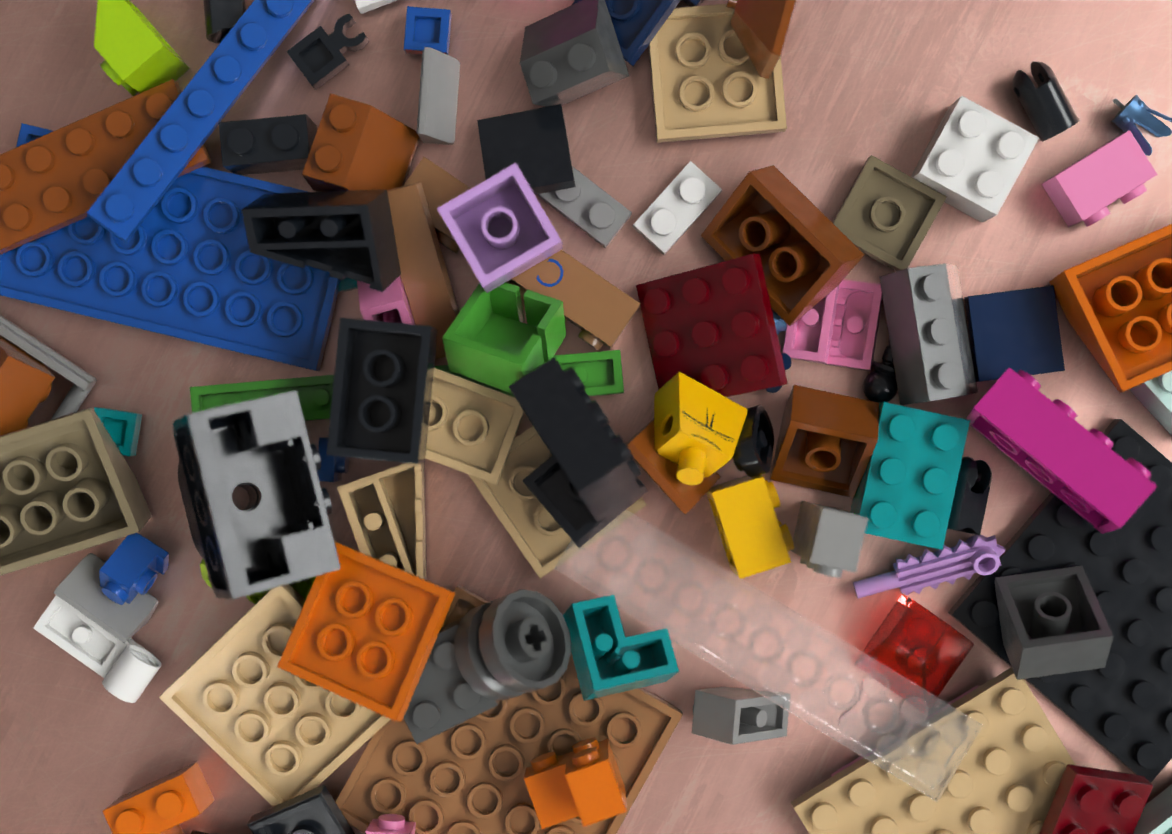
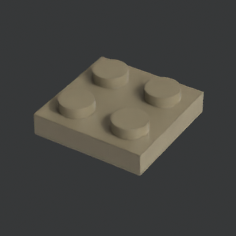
M871 155L865 162L832 223L865 255L897 272L909 267L947 196Z

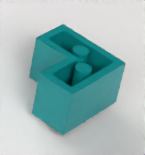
M614 595L572 603L563 614L570 632L571 654L583 701L667 682L679 672L668 629L625 637Z

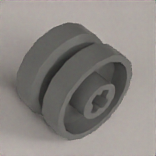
M521 589L470 609L459 622L454 638L455 659L462 677L475 692L489 700H508L524 693L544 689L558 682L567 670L571 655L570 632L562 613L550 599L537 591Z

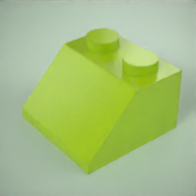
M97 0L94 48L105 59L100 64V67L118 86L122 85L132 96H135L138 92L142 93L173 79L176 81L190 69L130 0Z

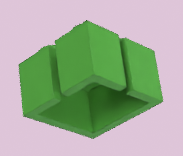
M505 282L486 293L479 283L442 337L449 371L512 393L509 386L553 358L566 337L563 301L527 290L523 295L527 319L526 324L523 323L524 315L520 287Z

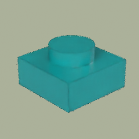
M94 407V411L121 454L136 456L143 414Z

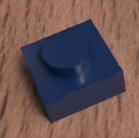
M319 437L318 452L321 459V469L317 470L319 481H341L342 473L348 472L350 457L326 455L328 437Z

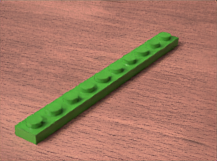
M620 350L553 356L564 371L569 367L575 370L584 384L588 396L624 393ZM448 365L434 366L436 369L514 397L512 393L451 372ZM334 375L190 387L192 413L297 390L304 421L330 419Z

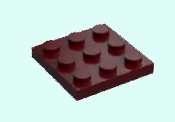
M749 254L636 285L658 390L678 372L689 376L725 397L788 384L760 254Z

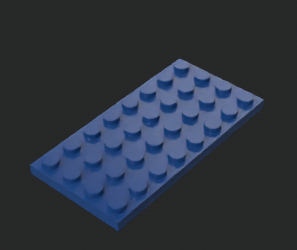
M21 123L16 147L51 133L53 130ZM204 166L178 177L127 243L89 217H86L0 255L1 296L314 371H320L341 279L329 276L330 272L307 265L304 268H300L250 253L241 209L264 194L305 193L309 191Z

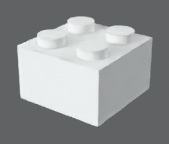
M961 96L947 109L911 177L947 196L945 203L983 223L996 216L1000 211L1039 137Z

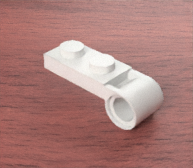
M57 595L33 627L36 631L103 677L102 684L105 689L118 699L128 703H135L161 667L159 659L132 638L123 643Z

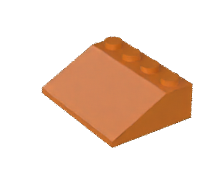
M1172 224L1069 268L1049 281L1051 286L1054 285L1055 295L1067 320L1119 393L1172 371Z

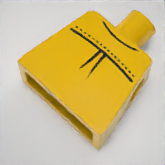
M678 372L654 395L655 450L659 455L678 464L677 479L687 485H697L703 481L704 477L712 475L733 457L748 409L689 376Z

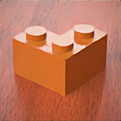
M596 737L588 738L574 744L572 752L556 757L555 752H550L530 761L531 766L525 770L524 781L542 829L580 816L583 827L627 812L625 786L608 739L598 742Z
M195 762L121 796L102 812L112 834H183L179 824L200 815L215 799L198 762Z

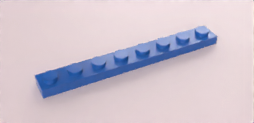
M254 0L91 206L87 216L127 243L315 0Z

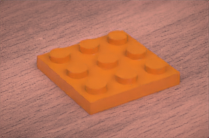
M334 541L341 569L316 576L277 667L396 722L402 721L456 593Z

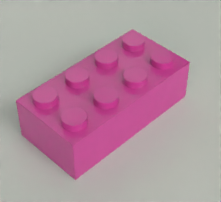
M1009 367L966 417V420H970L969 425L1101 534L1121 528L1157 488V485L1148 479L1151 476L1149 470L1132 458L1124 460L1111 449L1114 446L1113 442L1099 430L1091 428L1088 431L1075 420L1077 417L1076 412L1066 403L1059 399H1055L1052 402L1039 391L1041 385L1030 374L1023 370H1019L1016 373Z

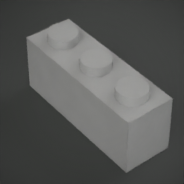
M801 501L793 537L795 549L791 551L801 557L800 563L806 564L808 568L814 569L816 573L841 578L842 570L856 573L868 518L842 509Z

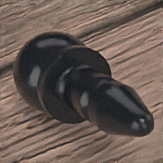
M888 340L889 345L886 346L882 356V363L874 361L872 364L874 371L870 372L863 382L864 394L872 402H889L895 397L898 390L890 340Z

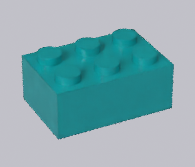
M877 402L879 403L878 441L852 500L850 512L868 518L866 534L943 550L970 420L887 402Z

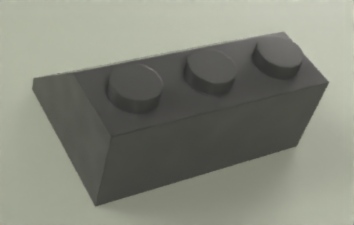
M946 263L907 268L880 276L900 405L930 402L978 393L958 266Z

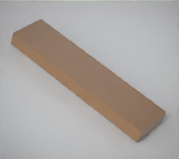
M421 182L390 189L387 192L401 270L400 276L415 325L432 326L438 330L435 359L446 357L442 337L459 314V309Z

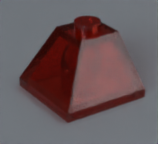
M902 594L854 662V665L926 714L972 649L974 643L915 600Z

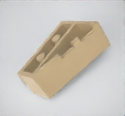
M404 463L337 487L359 551L426 580L424 463Z

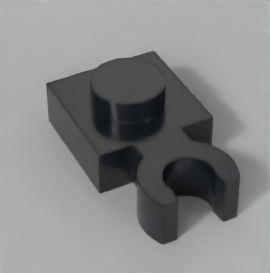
M346 14L338 19L334 32L329 36L320 26L286 51L315 90L350 65L342 54L348 50H361L369 41L364 32L352 39L346 37L347 29L355 24L350 14Z

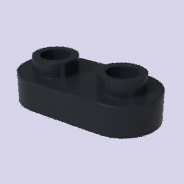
M762 405L747 408V416L733 454V461L739 471L744 470L749 477L768 473L771 468L774 431L769 415Z

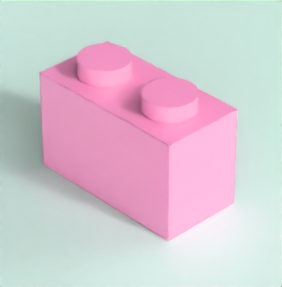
M1129 130L1043 182L1042 186L1068 227L1082 221L1088 227L1109 215L1110 211L1107 206L1120 198L1121 202L1126 204L1146 192L1147 189L1143 183L1158 174Z

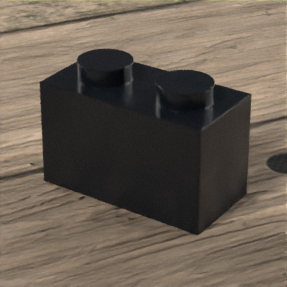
M306 114L220 122L222 165L231 173L237 175L302 170L305 167L317 133V126Z

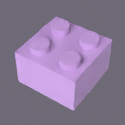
M516 163L437 208L486 293L563 249L559 235Z

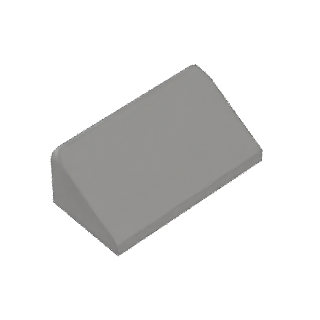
M425 47L422 50L417 134L423 143L451 145L455 141L460 63L456 58L430 47Z
M90 553L59 584L54 594L125 643L149 622L158 605V600L148 592L145 595L138 593L130 604L125 602L123 605H119L103 594L101 590L103 587L100 586L99 570L105 562L95 554Z

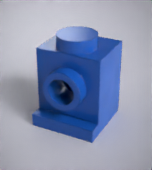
M138 533L128 535L99 570L100 586L103 587L101 589L103 594L119 605H123L125 602L130 604L138 593L145 595L158 577L157 572L164 575L168 570L169 552Z

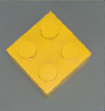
M746 475L710 488L706 495L731 571L739 579L791 563L788 551L795 549L787 524L782 525L781 521L777 519L774 509L781 507L772 481L768 482L761 475L754 477Z

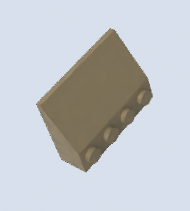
M92 407L0 436V576L138 533L152 517L135 474Z

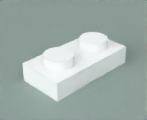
M690 161L633 224V228L665 255L722 192V189Z

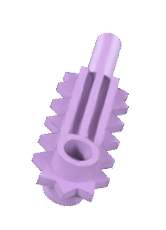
M976 534L968 538L966 542L959 539L954 547L949 548L944 545L943 550L939 549L936 552L925 549L922 556L918 557L908 554L905 560L896 559V563H893L894 571L855 581L853 585L858 599L898 587L901 593H905L906 596L913 591L920 594L924 587L931 586L937 589L940 583L947 581L953 585L956 579L960 577L970 580L974 573L984 576L994 573L999 566H1002L999 557L1006 549L1003 546L997 545L995 535L986 538L983 535Z

